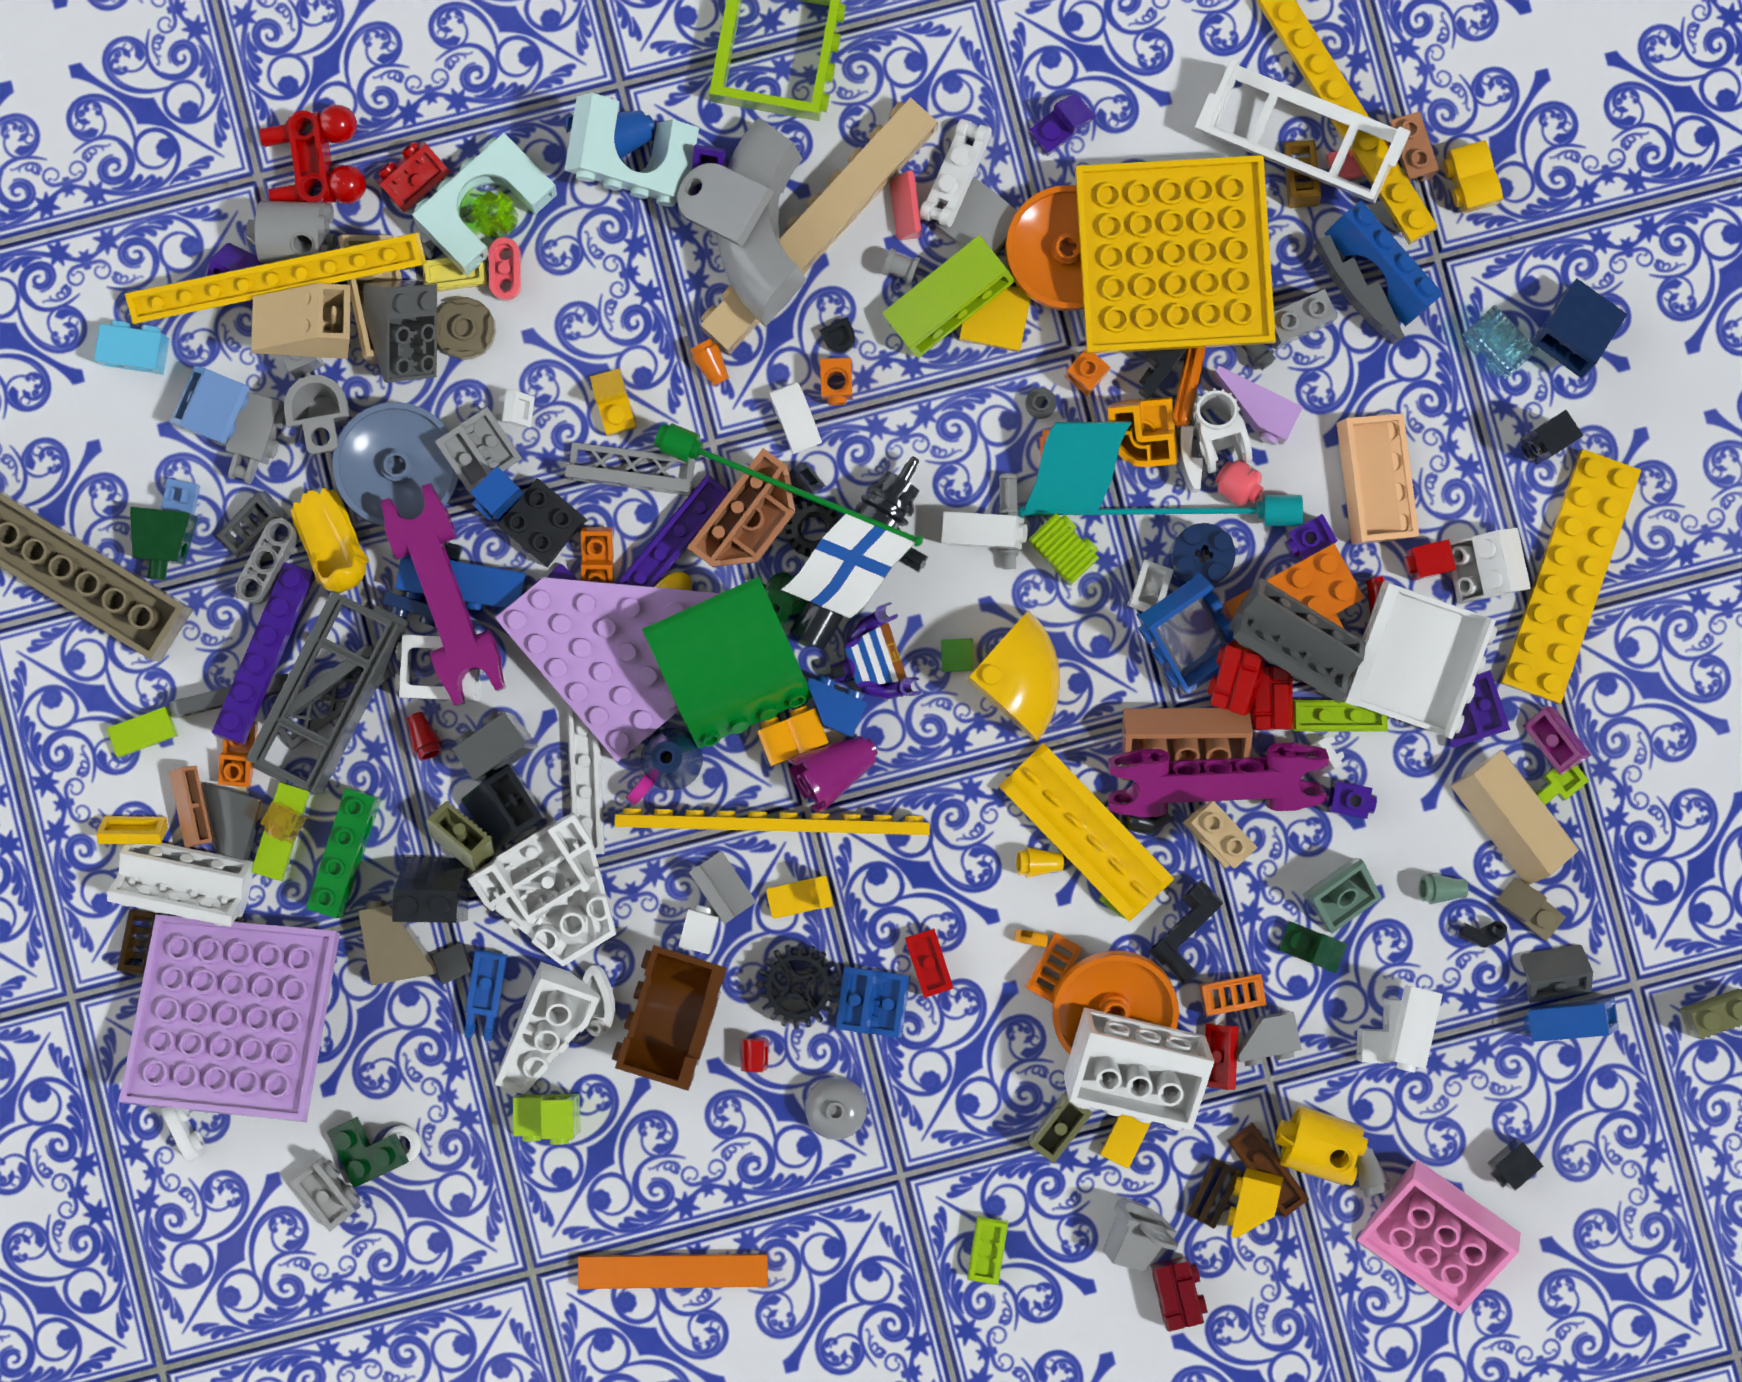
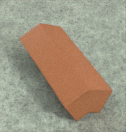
M197 766L181 767L169 771L185 848L213 842ZM185 773H187V776H188L189 785H190V790H191L192 799H193V804H192V802H191L190 793H189V788H188V784H187V779H186V774H185ZM193 809H195L201 840L199 839Z

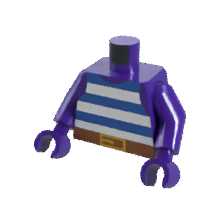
M891 602L878 606L876 611L857 623L847 636V644L843 646L847 659L830 664L835 682L854 677L857 689H862L866 695L885 700L921 694V691H913L911 689L912 682L919 680V678L906 676L888 623L898 618V614L890 617L886 614V607L891 605Z

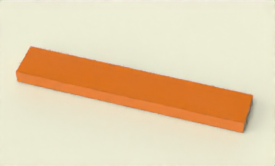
M768 1253L579 1255L578 1289L768 1287Z

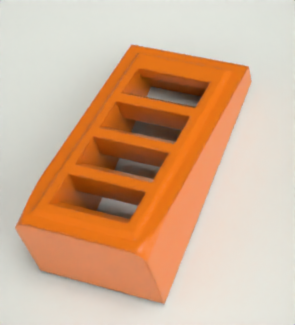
M1055 932L1024 987L1052 1003L1058 984L1063 976L1073 967L1082 947ZM1056 944L1071 951L1070 957L1054 950ZM1050 955L1065 962L1064 968L1062 969L1048 961ZM1044 966L1060 974L1057 980L1042 972ZM1040 977L1052 984L1051 991L1036 983L1037 979Z
M1261 974L1199 984L1205 1016L1267 1005ZM1253 982L1256 1000L1250 1001L1248 983ZM1241 984L1244 1002L1238 1003L1236 985ZM1224 987H1229L1232 1004H1226ZM1213 989L1218 990L1220 1006H1214Z

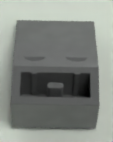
M414 279L364 283V318L384 382L437 377V284Z

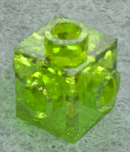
M490 190L484 196L479 195L471 208L473 211L471 217L476 223L475 228L489 238L492 235L501 238L506 234H510L516 226L517 217L519 216L514 206H512L514 201L500 191L497 195ZM495 207L498 208L497 213L493 216H490L493 209Z

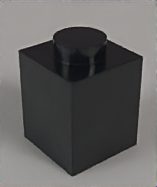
M1516 1138L1487 1162L1493 1169L1490 1175L1502 1188L1507 1186L1514 1191L1544 1167L1524 1142Z

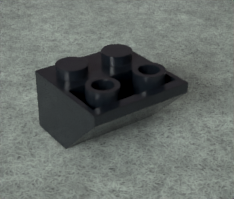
M508 765L460 799L474 822L478 825V828H482L483 832H487V836H491L494 852L547 819V816L513 765Z

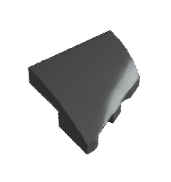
M206 784L205 792L217 852L240 860H249L257 832L255 826L263 800Z

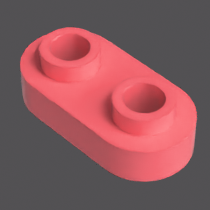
M501 237L491 243L488 251L489 288L497 299L510 301L516 298L521 291V251L514 240ZM503 251H510L511 256L509 259L502 260L500 258ZM504 281L511 282L509 290L504 291L501 289V284Z

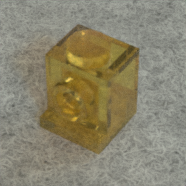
M272 801L260 824L265 826L264 830H266L268 835L280 841L285 840L293 844L308 816L282 802Z

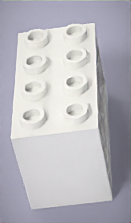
M1084 1007L1063 1076L1069 1102H1072L1079 1108H1098L1113 1116L1128 1115L1143 1123L1154 1121L1165 1124V1126L1173 1130H1182V1128L1193 1130L1214 1059L1204 1035Z

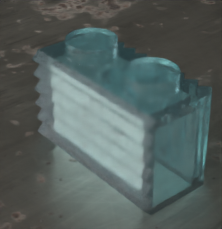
M1496 305L1492 306L1462 334L1466 338L1464 341L1466 347L1475 355L1480 353L1488 361L1486 363L1488 370L1496 377L1502 376L1504 379L1512 375L1538 350Z

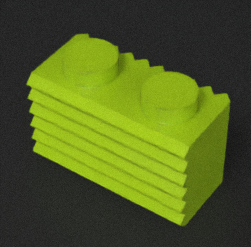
M1055 513L1028 539V542L1071 586L1099 559L1095 554L1098 549L1087 537L1082 540L1074 532L1077 527L1065 514L1060 517Z

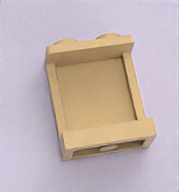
M1215 801L1203 802L1182 822L1224 868H1227L1229 865L1232 868H1237L1258 848Z

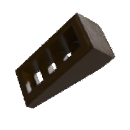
M129 909L117 966L118 972L127 976H144L156 914L162 915L161 913ZM136 921L150 922L151 926L150 928L137 927ZM135 934L149 935L148 940L134 939ZM133 947L146 948L145 953L133 952ZM131 960L143 961V965H131Z

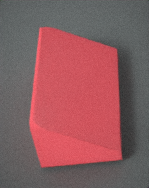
M910 170L890 181L896 236L900 241L917 239L921 236L914 172Z

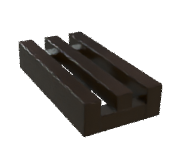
M1212 1157L1185 1214L1215 1229L1235 1189L1237 1176L1241 1177L1243 1172ZM1218 1166L1222 1170L1201 1212L1198 1213L1196 1209ZM1228 1173H1232L1211 1218H1208L1207 1215Z

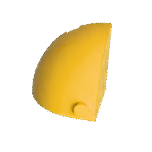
M1028 610L966 681L1036 743L1046 731L1056 710L1060 691V669L1057 654L1048 633L1039 620Z

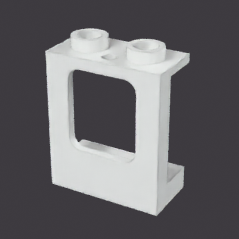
M402 635V642H398L396 648V658L401 661L400 673L395 675V691L399 692L400 698L451 700L445 687L410 685L412 648H441L443 644L440 636ZM481 669L471 670L462 681L464 700L466 702H479Z

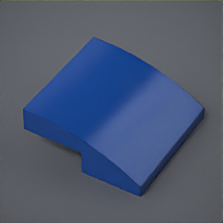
M844 966L835 1029L902 1038L911 975Z

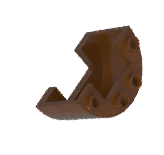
M653 945L652 951L646 949L642 960L641 968L646 969L644 974L646 977L644 982L638 981L633 998L637 999L638 1002L635 1012L629 1010L624 1024V1029L629 1030L627 1037H624L623 1043L617 1041L612 1060L617 1061L616 1069L689 1091L695 1075V1068L699 1064L721 993L720 988L724 982L727 968Z

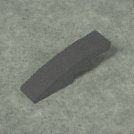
M1330 234L1318 239L1313 247L1329 276L1346 300L1371 327L1391 344L1399 343L1405 336L1379 280L1367 285L1355 258L1342 262Z

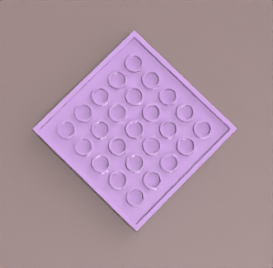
M156 914L119 1102L123 1104L307 1123L340 933L330 930L234 922L231 927L218 926L195 919Z

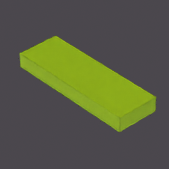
M1293 700L1294 730L1292 732L1388 731L1386 715L1360 706H1354L1344 701L1338 703L1335 700Z
M279 782L251 870L252 873L278 881L284 880L311 794L309 791Z

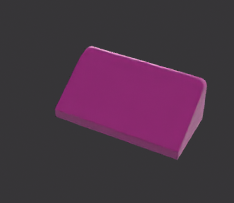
M1544 707L1523 725L1524 729L1560 775L1591 756L1554 707Z

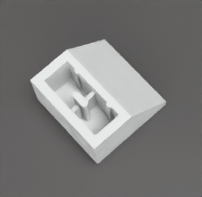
M1518 528L1496 530L1450 542L1456 570L1452 571L1451 574L1458 604L1531 589Z

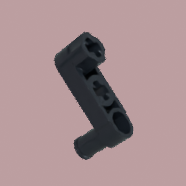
M1202 879L1194 884L1182 897V900L1191 910L1148 951L1161 966L1165 965L1183 985L1197 973V970L1178 952V947L1224 903Z

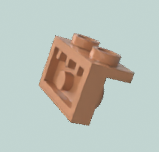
M1420 111L1391 120V127L1396 129L1402 127L1411 131L1400 155L1407 178L1409 180L1418 178L1419 182L1432 179L1439 168Z

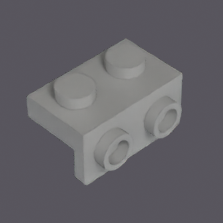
M322 1157L296 1177L291 1184L330 1232L358 1210L361 1205L358 1202L360 1197L356 1190L349 1184L345 1186L338 1177L340 1171L331 1160L326 1161Z

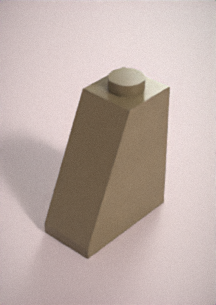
M385 900L366 903L367 909L358 911L371 986L438 973L434 960L407 922H392L393 905L386 906Z

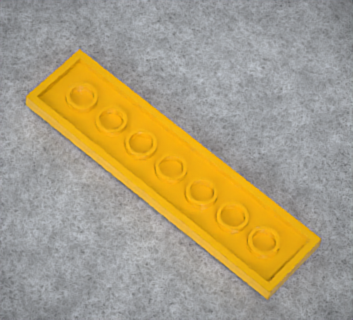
M1584 449L1579 451L1499 684L1556 704L1562 703L1641 469Z

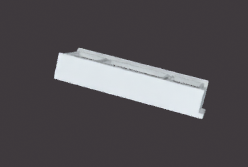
M1232 59L1228 64L1216 94L1209 93L1195 125L1196 129L1201 130L1207 136L1256 156L1264 155L1266 160L1374 204L1391 166H1396L1411 131L1402 127H1398V129L1241 67L1237 61ZM1236 81L1269 94L1249 140L1216 127ZM1278 98L1349 126L1329 172L1259 144ZM1359 130L1391 143L1371 189L1339 177V173Z

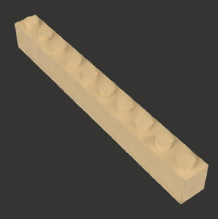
M911 97L905 104L899 102L889 114L891 119L884 126L879 124L868 137L870 142L863 149L860 146L856 148L847 160L849 164L842 172L839 169L836 170L828 179L827 184L829 186L822 194L816 192L806 203L808 209L800 217L796 214L785 226L787 231L780 238L781 245L787 256L798 265L803 275L937 131L938 121ZM732 285L722 294L724 300L717 307L712 305L701 317L703 321L701 324L702 331L712 338L716 344L718 343L729 355L760 323L741 302Z

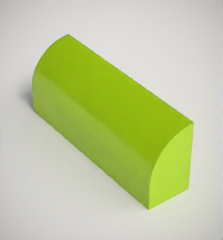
M978 235L883 311L882 314L913 354L920 358L1013 284L1015 279L981 235Z

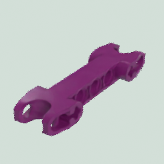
M428 483L422 485L425 507L421 515L415 519L406 520L402 518L392 499L381 500L385 533L397 560L411 555L443 647L430 651V657L438 679L448 692L454 706L465 704L462 681L471 670H483L497 692L506 689L502 671L501 655L492 632L487 630L476 634L444 546L445 542L456 539L457 534L449 512L439 499L433 485Z
M1294 742L1277 743L1268 747L1267 757L1169 761L1170 755L1161 749H1138L1108 758L1110 775L1135 781L1129 788L1117 790L1108 795L1109 811L1137 817H1158L1168 812V803L1265 799V805L1274 811H1296L1320 805L1326 802L1327 799L1324 785L1301 780V777L1307 772L1319 770L1329 765L1327 750L1318 746Z

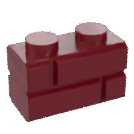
M1187 1256L1151 1264L1150 1268L1165 1329L1170 1332L1203 1324L1202 1314L1208 1313L1204 1295L1197 1294L1195 1283L1200 1282V1276L1196 1263L1190 1264Z

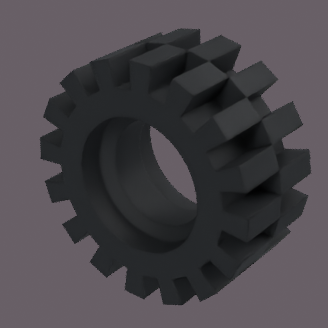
M803 501L800 505L795 506L796 513L785 526V531L790 546L797 553L810 557L822 538L816 541L806 539L801 532L803 522L810 517L821 519L826 527L824 537L840 518L835 510L814 501Z

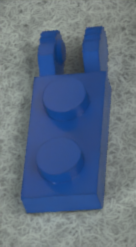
M475 950L465 1010L467 1019L464 1037H473L476 1029L477 1014L487 1016L483 1036L485 1041L492 1040L496 1017H498L508 954Z

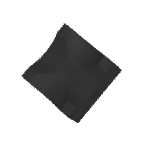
M537 478L497 526L548 568L563 547L588 520Z

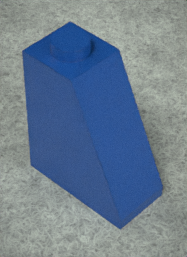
M1615 997L1533 1007L1528 1010V1015L1524 1017L1525 1030L1527 1034H1531L1532 1042L1609 1036L1619 1028Z

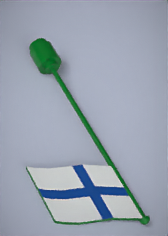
M663 423L658 430L654 446L660 448L661 453L685 463H690L692 459L697 460L699 455H702L845 514L821 539L801 571L789 584L781 589L785 592L852 618L871 600L891 568L913 545L918 547L923 543L921 535H918V537L708 452L702 449L703 442L699 441L700 434L673 423L670 425Z

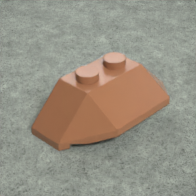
M762 448L748 468L791 485L788 466ZM743 473L687 548L712 567L758 563L796 513L793 493Z

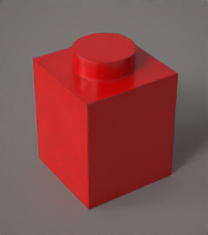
M1449 539L1413 547L1406 551L1407 556L1404 557L1406 571L1408 575L1412 574L1414 581L1456 570Z

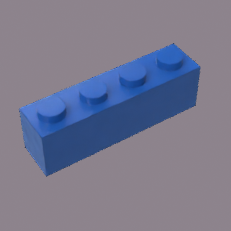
M411 555L400 559L395 589L404 592L403 597L421 601L422 595L425 596ZM450 560L467 609L483 611V607L486 606L496 608L495 614H500L527 591L529 576L526 573Z

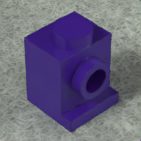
M1323 514L1285 535L1287 538L1285 546L1293 558L1297 557L1300 562L1338 541ZM1307 533H1312L1315 537L1314 544H1309L1305 541Z
M1332 781L1326 812L1368 819V813L1374 814L1377 796L1372 795L1373 788ZM1354 794L1360 799L1359 805L1356 807L1350 804V797Z

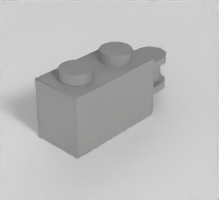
M248 392V402L237 415L235 432L228 440L225 450L234 454L228 478L235 479L238 477L244 479L245 483L251 484L259 462L268 465L270 458L273 459L276 456L279 446L276 438L279 429L285 427L286 420L284 404L282 402ZM243 458L250 459L248 467L241 466Z

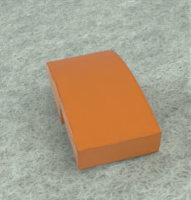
M581 527V581L614 584L613 527Z
M254 721L244 745L223 739V752L219 754L218 785L251 786L254 769L252 766L254 763L245 759L257 738L258 721Z

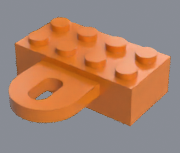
M1335 543L1266 580L1343 629L1344 627L1337 613L1364 599ZM1251 589L1222 604L1224 607L1222 612L1230 622L1242 600Z

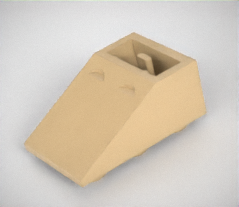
M316 283L253 296L251 353L348 359L351 285Z

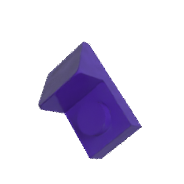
M1075 93L1057 102L1052 112L1029 129V134L1049 156L1094 120L1096 116L1081 97Z

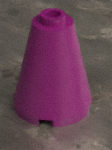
M857 736L797 754L789 758L787 762L794 764V766L789 768V771L804 799L811 797L815 804L810 807L817 813L826 810L876 763L875 755L878 754V751L870 738L865 740L862 736Z

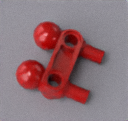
M332 104L324 108L322 112L298 111L291 117H288L286 124L259 129L260 140L263 146L269 147L290 143L295 184L269 189L270 201L324 202L325 204H332L337 201L341 204H353L362 198L366 191V180L363 173L352 165H340L333 169L329 142L343 144L351 140L356 133L357 120L350 108L344 105ZM308 124H313L312 131L308 135L303 136L302 131L304 127ZM317 184H322L321 192L317 196H312L311 191L313 187Z

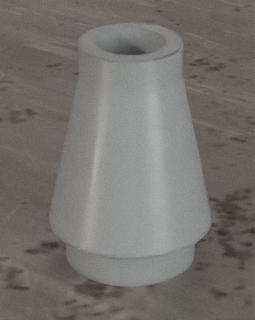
M1367 1149L1363 1156L1358 1155L1356 1163L1360 1191H1364L1365 1197L1390 1190L1387 1183L1390 1180L1377 1160L1373 1149Z

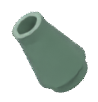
M1429 873L1427 876H1422L1419 881L1420 899L1427 901L1429 904L1466 898L1468 895L1466 879H1455Z

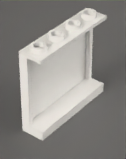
M1383 581L1362 638L1366 642L1364 661L1349 676L1347 695L1342 701L1453 739L1454 733H1459L1463 726L1464 716L1462 712L1466 703L1469 704L1474 696L1475 686H1473L1476 674H1481L1484 669L1486 657L1483 655L1487 644L1491 645L1496 637L1497 627L1494 626L1496 620Z

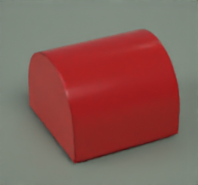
M768 1038L741 1039V1071L760 1073L766 1071L769 1060Z

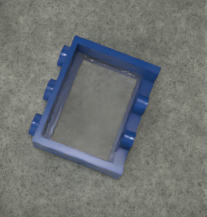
M1199 572L1195 574L1193 579L1142 614L1139 612L1136 614L1142 624L1138 627L1141 635L1148 643L1152 642L1155 647L1151 650L1153 656L1161 666L1165 665L1167 671L1164 672L1166 679L1173 688L1179 686L1187 695L1219 673L1220 665L1216 664L1220 648L1222 646L1226 647L1231 641H1237L1233 638L1234 631L1229 629L1231 622L1221 612L1224 609L1222 603L1211 593V590L1214 589L1213 585Z

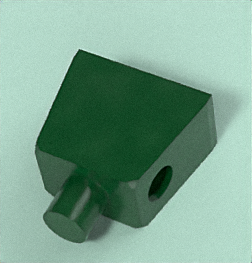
M131 507L133 558L149 561L147 579L166 581L168 563L181 565L185 563L198 516L186 512Z

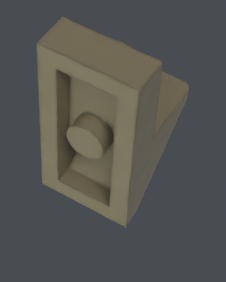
M1517 877L1512 879L1495 900V902L1543 941H1547L1566 918V916L1546 901L1547 897Z

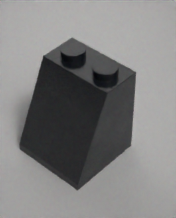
M406 857L393 889L392 922L458 923L467 921L469 881L467 879L469 877V868L454 857Z

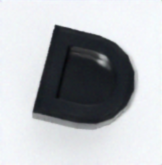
M848 317L819 330L827 348L835 354H845L855 344V333Z

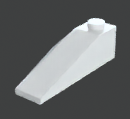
M540 962L494 1085L525 1094L548 1069V1065L560 1052L563 1053L569 1047L570 1041L589 1025L600 1000V995L571 972Z

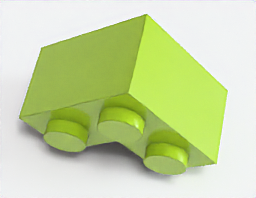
M580 1094L516 1095L513 1098V1135L522 1136V1141L534 1142L541 1141V1139H550V1144L552 1145L569 1144V1140H573L580 1132Z

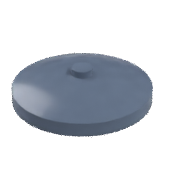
M382 403L360 412L342 430L338 437V448L333 453V476L342 499L361 518L385 527L381 500L392 499L402 518L406 520L415 519L421 515L425 507L422 485L431 483L445 506L456 488L458 475L435 441L448 433L449 430L432 413L408 403Z

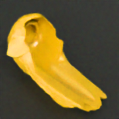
M322 488L320 494L314 490L303 493L301 502L293 503L291 515L294 526L307 552L318 585L321 584L325 590L336 593H343L353 589L363 580L366 563L370 560L359 546L357 535L347 510L333 489L328 491L326 488Z

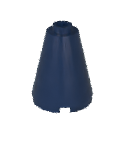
M666 728L657 731L647 739L641 751V767L644 774L653 781L655 786L665 790H678L690 785L699 776L703 765L701 748L698 749L690 733L678 728ZM667 751L671 752V762L663 763L664 754Z

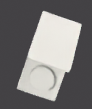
M1144 559L1127 605L1144 612L1165 598L1173 569Z

